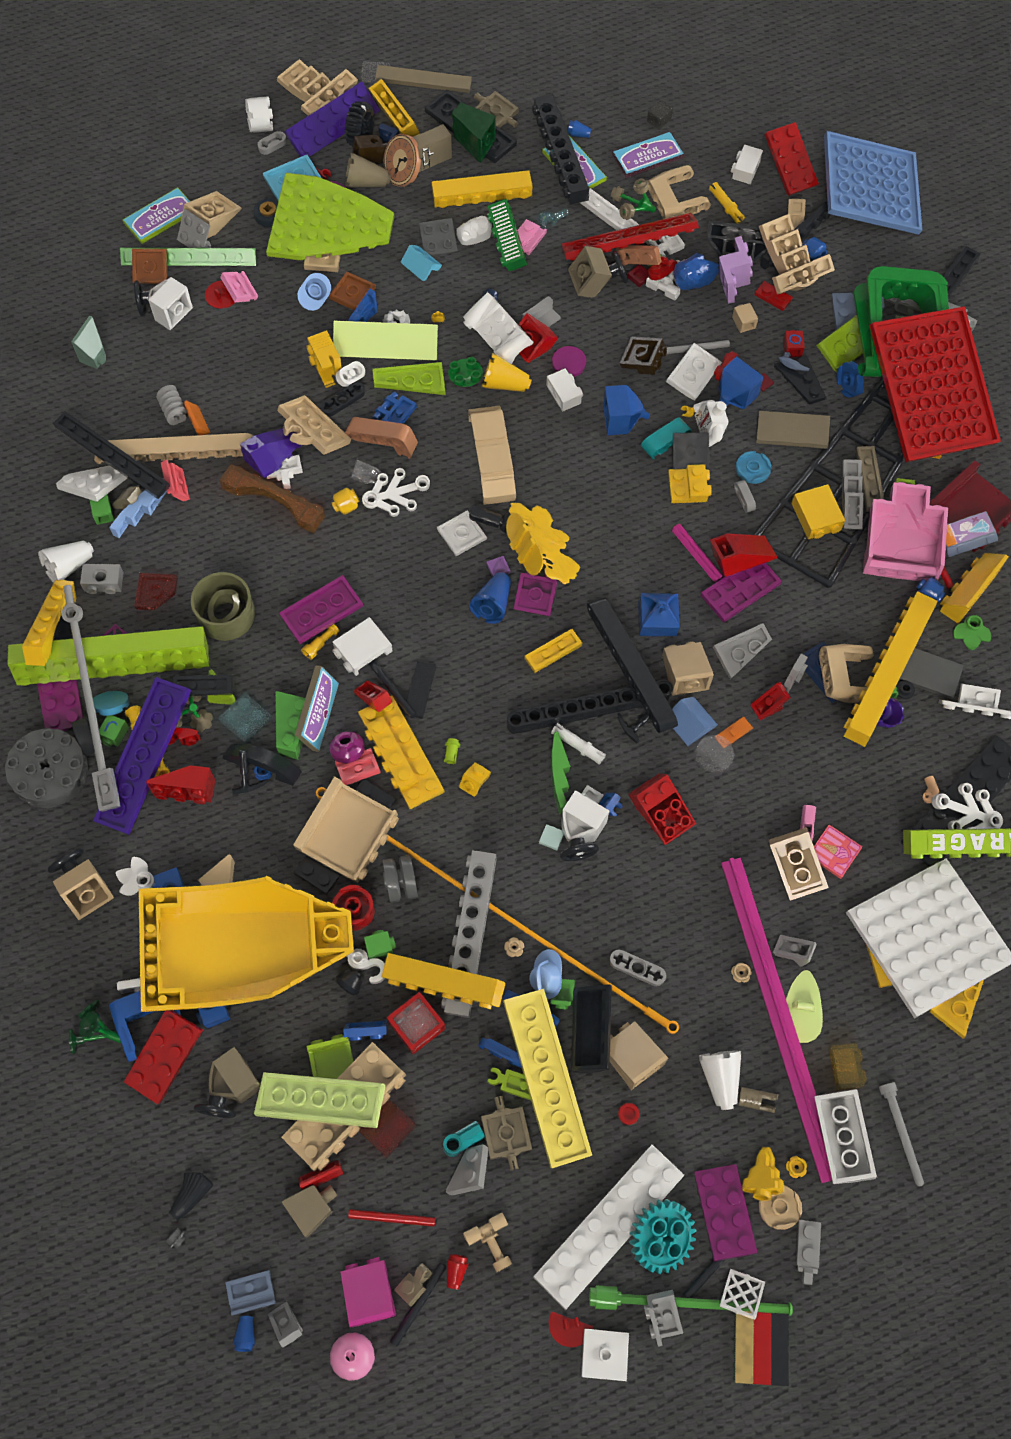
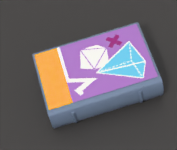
M986 511L947 524L946 552L948 557L998 541L996 530Z

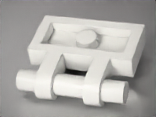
M668 235L662 236L659 239L662 244L659 245L656 242L657 240L652 241L650 239L645 241L647 245L658 246L660 254L664 257L666 255L663 251L667 250L671 255L684 249L685 246L679 235L672 237Z

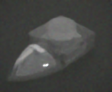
M357 460L350 478L364 484H376L377 477L382 472L369 464ZM380 478V481L386 480V478Z

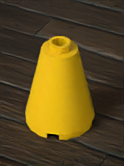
M492 353L491 357L494 359L489 360L484 375L486 384L482 382L481 387L524 392L525 389L528 390L532 381L529 379V375L500 356Z

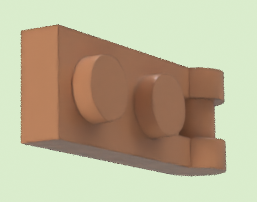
M628 245L626 248H616L623 265H659L662 262L658 246Z

